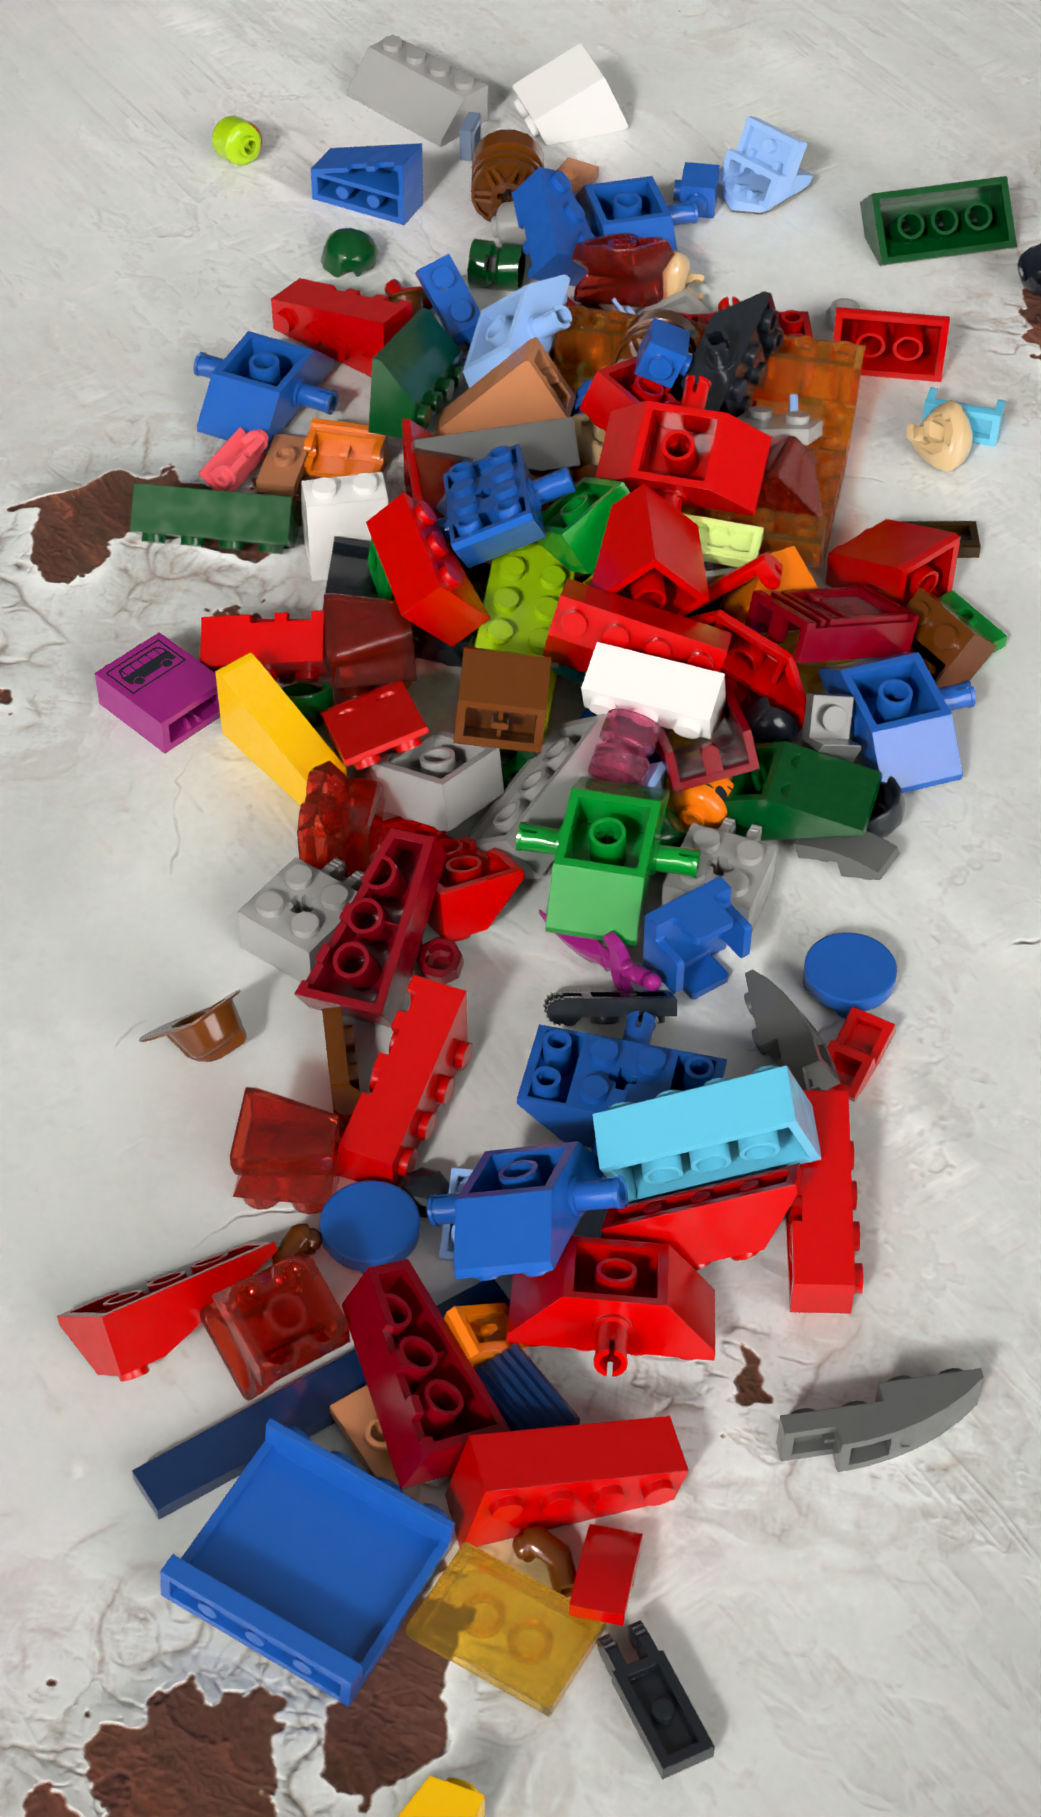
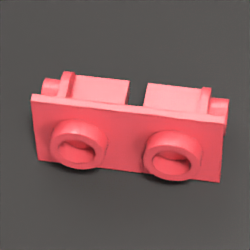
M241 427L238 428L198 474L213 490L235 492L266 457L263 451L268 446L267 433L261 429L246 433Z

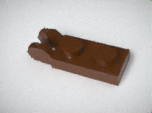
M341 1007L322 1009L335 1130L337 1135H340V1138H342L361 1092L357 1062L347 1063L346 1056L348 1053H355L353 1026L343 1025Z

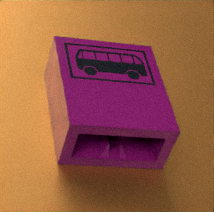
M160 632L143 643L138 644L135 648L95 673L99 704L165 754L220 718L216 673Z

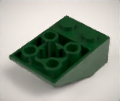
M787 741L754 743L760 769L733 776L732 782L734 787L724 801L729 817L736 819L735 834L746 837L747 831L752 824L762 827L763 831L760 841L865 836L883 776L880 771Z

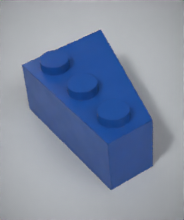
M422 143L330 148L310 169L312 199L401 225H405L424 204Z
M539 167L512 193L518 227L525 229L527 239L522 244L523 251L527 255L530 254L532 267L527 270L529 279L542 281L565 274L571 278L569 286H577L605 261L599 249V242L595 235L592 234L585 219V212L578 204L571 189V182L564 172Z

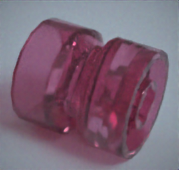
M625 709L609 710L599 735L603 743L597 744L587 770L589 774L595 779L643 786L650 765L646 757L653 755L662 730L659 724L645 715Z

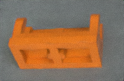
M312 418L303 450L308 451L303 466L304 475L332 478L360 473H384L389 460L388 436L368 432L369 425Z

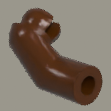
M307 1223L293 1225L277 1244L278 1251L271 1257L273 1288L277 1293L289 1294L298 1289L297 1260L302 1253L313 1255L316 1253V1250L320 1249L322 1243L321 1233L316 1228H309Z

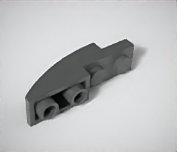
M753 969L746 972L745 978L748 992L744 994V1000L755 1020L756 1028L752 1030V1037L759 1052L762 1055L768 1054L778 1067L787 1065L802 1090H827L840 1084L829 1050L811 1022L772 981Z
M951 1368L936 1375L915 1378L906 1375L896 1376L886 1382L878 1383L875 1402L852 1401L837 1408L816 1411L811 1408H802L788 1415H781L776 1441L780 1460L788 1461L832 1454L837 1472H843L884 1462L915 1450L945 1433L960 1422L977 1405L984 1378L982 1370L978 1368L963 1371L959 1368Z

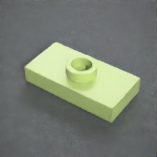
M683 513L698 525L703 561L740 567L758 557L764 527Z

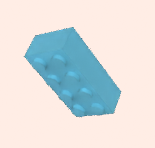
M787 1065L782 1067L763 1066L754 1070L750 1075L734 1079L715 1078L707 1081L702 1087L686 1091H664L659 1093L654 1099L638 1103H616L606 1111L593 1114L599 1169L607 1178L618 1175L624 1177L628 1190L629 1204L776 1170L792 1164H804L822 1159L813 1106Z

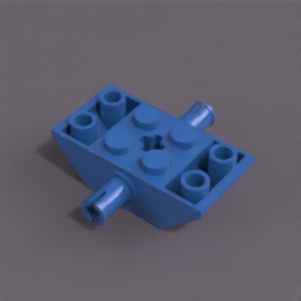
M653 176L584 185L575 195L578 204L585 212V219L592 234L595 235L599 242V249L605 260L602 264L610 282H627L632 279L644 278V267L649 258L659 252L677 250L674 226L689 223L696 224L698 222V209L695 201L666 205Z
M251 331L244 335L225 359L200 352L194 361L193 371L196 376L210 378V382L197 423V432L228 440L240 427L246 433L261 429L268 435V446L264 450L265 452L271 445L275 433L280 434L303 406L325 412L328 415L333 414L339 401L338 392L318 386L335 366V360L316 350Z
M519 443L511 447L500 446L491 450L482 459L472 463L470 461L460 462L443 474L447 511L445 512V517L437 519L436 523L447 542L451 541L454 552L468 568H471L546 538L541 510L542 504L567 494L575 493L576 488L567 466L532 481Z
M908 651L885 657L863 658L819 668L818 675L827 693L848 694L854 697L849 738L853 742L862 745L859 755L865 767L880 771L883 776L882 782H887V779L892 776L902 789V793H907L962 779L963 771L951 711L975 706L976 694L969 680L938 688L919 652Z
M632 1011L627 1015L622 1040L539 1024L517 1096V1105L564 1143L579 1141L585 1147L592 1148L591 1152L598 1157L593 1122L594 1113L606 1111L610 1106L620 1102L638 1103L654 1099L659 1093L668 1090L686 1091L702 1087L709 1080L724 1078L727 1059L650 1045L652 1034L656 1027V1019L647 1012L643 1014L640 1027L637 1025L640 1011Z
M579 1141L490 1150L484 1152L460 1193L430 1195L431 1198L427 1200V1215L430 1224L435 1227L444 1224H455L454 1274L456 1279L476 1278L480 1281H488L501 1275L520 1273L535 1277L554 1270L585 1211L611 1208L624 1209L628 1202V1190L625 1179L621 1175L602 1178L604 1174L599 1169L598 1157Z

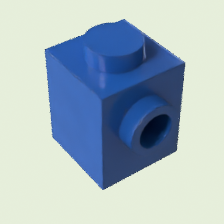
M685 162L682 180L675 179L673 201L684 203L694 200L698 209V217L713 219L718 196L720 165Z
M653 317L638 348L634 374L671 389L677 376L684 377L690 366L693 354L688 352L690 332Z

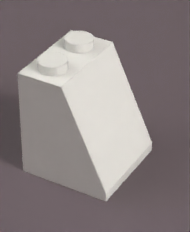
M581 43L511 85L518 97L513 100L517 111L522 119H524L532 135L535 137L540 134L546 145L623 131L629 127L605 77Z
M382 472L360 473L332 478L322 477L301 481L302 532L311 580H327L334 536L371 543V535L366 521L388 505V496Z

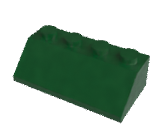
M1007 176L872 193L860 202L864 236L880 266L1017 247Z
M421 308L372 360L368 429L370 433L403 439L402 419H411L420 427L426 429L429 421L434 415L439 414L441 407L451 400L453 393L458 388H461L464 383V366L461 365L462 352L429 309Z
M134 483L130 531L142 535L141 542L165 544L166 537L181 538L180 545L204 547L205 540L220 542V549L243 551L244 544L259 545V552L268 554H283V547L295 548L302 523V502L293 497Z

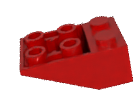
M399 679L320 711L338 758L344 765H353L357 770L380 762L381 757L379 753L386 750L394 749V751L402 753L421 745L420 736L429 733L404 683Z

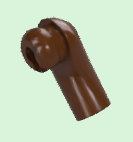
M526 1526L523 1533H519L513 1539L512 1547L518 1559H523L524 1562L528 1563L537 1557L547 1566L554 1596L557 1598L571 1597L576 1569L569 1546L542 1526Z

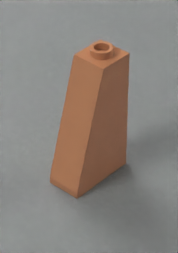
M535 337L528 340L444 408L439 414L432 435L436 437L567 418L571 415L576 396L538 338Z

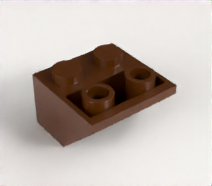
M921 587L905 606V608L919 615L910 652H919L938 688L971 680L997 647L945 601Z
M464 646L453 743L541 753L547 710L551 656Z

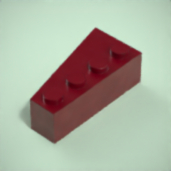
M394 828L390 829L361 878L363 883L351 904L347 902L339 916L341 921L327 944L323 943L314 959L317 962L306 981L302 979L294 993L309 1008L322 1011L325 1008L341 1007L342 1016L391 1027L397 1011L402 1008L447 857V853L434 837Z
M409 1259L367 1268L341 1305L400 1489H405L453 1475L469 1435L508 1432L511 1430Z

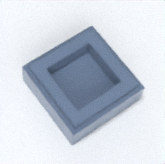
M475 112L468 113L459 130L460 160L472 161L475 147L482 140L481 113Z

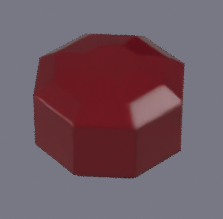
M436 937L422 944L417 963L424 978L448 984L459 978L464 959L455 941Z

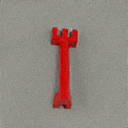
M768 552L760 555L708 584L710 600L697 609L756 577L759 578L760 582L767 589L775 590L779 588L783 570L782 564Z

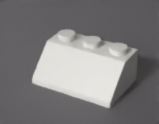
M600 642L596 643L581 688L584 707L589 708L591 712L597 715L605 714L607 717L618 715L630 718L635 724L646 728H654L657 725L673 729L678 735L689 739H696L699 736L708 739L712 738L726 713L725 674Z

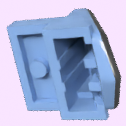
M748 116L737 149L727 150L719 173L718 184L723 186L721 193L730 210L736 213L763 214L807 188L812 181L813 174L799 167L807 142L758 117Z

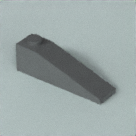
M573 417L415 439L411 443L413 453L462 462L470 461L471 463L486 457L491 450L497 447H511L519 443L529 472L533 475H549L566 466L570 472V470L580 466Z

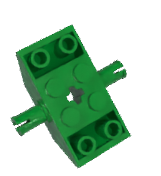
M581 777L571 788L563 825L559 829L520 822L516 837V851L523 850L555 855L545 925L546 932L604 941L603 936L613 931L624 944L636 946L652 875H656V872L659 871L697 878L701 849L694 850L661 844L660 836L670 790Z

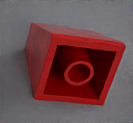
M644 483L611 506L591 586L684 617L710 600L698 525Z
M885 519L877 525L865 529L860 535L843 545L836 546L829 552L825 583L831 588L854 587L864 584L903 607L908 604L920 587L939 598L952 591L961 537L954 532Z

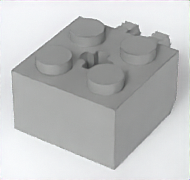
M438 729L422 740V744L402 753L397 751L390 752L386 762L382 760L371 765L369 772L379 788L381 810L401 816L405 820H414L432 826L440 831L449 832L457 828L460 823L476 812L486 808L489 803L504 794L499 748L453 743V733Z
M729 817L723 820L719 830L692 823L681 848L701 849L697 878L668 873L663 883L662 906L721 876L731 886V904L751 924L753 932L772 888L778 846L760 842L763 830L758 825L752 824L747 831L746 837L735 835L736 819Z
M295 857L237 911L241 948L299 982L302 979L306 981L317 962L314 959L323 943L327 944L340 923L339 916L347 902L351 904L363 883L361 878L364 873L358 870L342 883L341 880L346 875L348 867L344 861L338 858L333 859L323 869L318 870Z

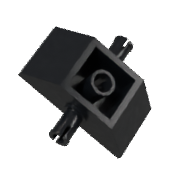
M763 291L712 314L692 357L688 371L680 383L684 392L685 379L689 375L696 376L695 384L697 385L699 376L711 381L712 384L708 392L705 410L729 413L737 418L753 406L752 396L757 386L764 384L768 374V361L772 352H777L780 349L784 337V330L781 329L778 318L779 313L775 308L771 293Z

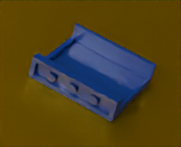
M270 1418L266 1423L264 1443L181 1558L172 1554L161 1569V1596L349 1707L451 1550L456 1523L451 1521L448 1515L439 1507L430 1503L421 1504L403 1494L400 1487L390 1479L385 1477L375 1478L357 1468L355 1462L344 1453L335 1450L329 1452L313 1443L310 1437L300 1428L293 1425L283 1426Z

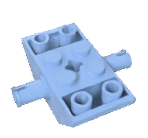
M564 274L527 284L481 310L469 352L461 358L463 360L461 365L464 366L463 374L469 388L532 338L537 337L549 355L552 341L557 333L571 326L572 315L565 306L568 298L566 293L571 278Z

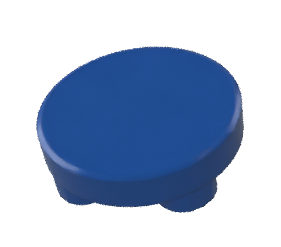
M836 933L818 940L809 949L805 957L802 983L805 990L810 992L817 1001L836 1010L840 1017L846 1019L852 1006L862 1011H868L888 1000L895 988L897 964L888 948L876 939L858 933Z
M367 1180L347 1185L334 1193L324 1205L320 1217L322 1246L336 1262L349 1269L361 1271L362 1274L369 1267L405 1260L413 1252L420 1238V1214L418 1207L406 1191L388 1182Z

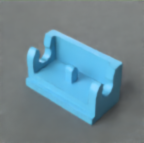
M930 387L924 403L922 422L937 406L949 401L936 398L938 388ZM998 399L995 409L956 402L962 406L971 424L973 432L972 443L996 447L1003 423V411L1006 400Z

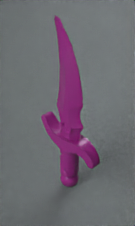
M538 910L540 916L546 922L547 914L542 910ZM613 931L603 936L608 949L595 939L555 933L582 958L591 963L599 964L606 972L611 971L612 980L617 990H634L630 981L645 987L649 991H655L661 987L662 981L660 976L639 964H635L631 960L624 943Z

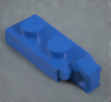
M447 254L418 269L415 274L447 334L451 339H454L457 345L464 342L469 350L481 312L450 254Z

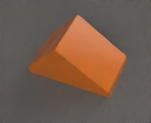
M506 1303L454 1306L444 1316L446 1323L475 1370L479 1365H484L488 1359L492 1360L496 1354H501L505 1349H510L513 1344H516L506 1343L509 1308ZM518 1344L523 1351L529 1348V1346L524 1344Z

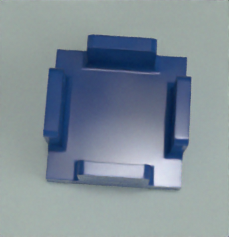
M721 876L645 915L642 967L658 974L661 981L673 994L683 990L691 999H697L727 983L728 972L712 956L724 950L726 944L740 958L750 954L752 926L731 904V886Z

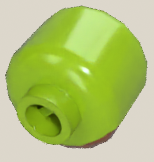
M232 115L224 117L217 123L212 134V146L221 158L232 164L243 166L253 162L260 154L263 145L262 135L259 128L252 122Z

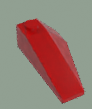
M401 816L370 824L371 832L380 846L390 829L394 828L434 837L447 853L427 924L441 938L463 941L472 934L487 930L524 879V870L504 851L492 848L485 852L476 848V840L464 836L459 840L447 836L446 831L437 830L432 826L414 820H405Z

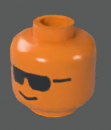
M729 777L675 792L672 805L681 823L687 828H690L691 824L695 823L718 829L723 820L729 815L724 801L734 787L732 778Z

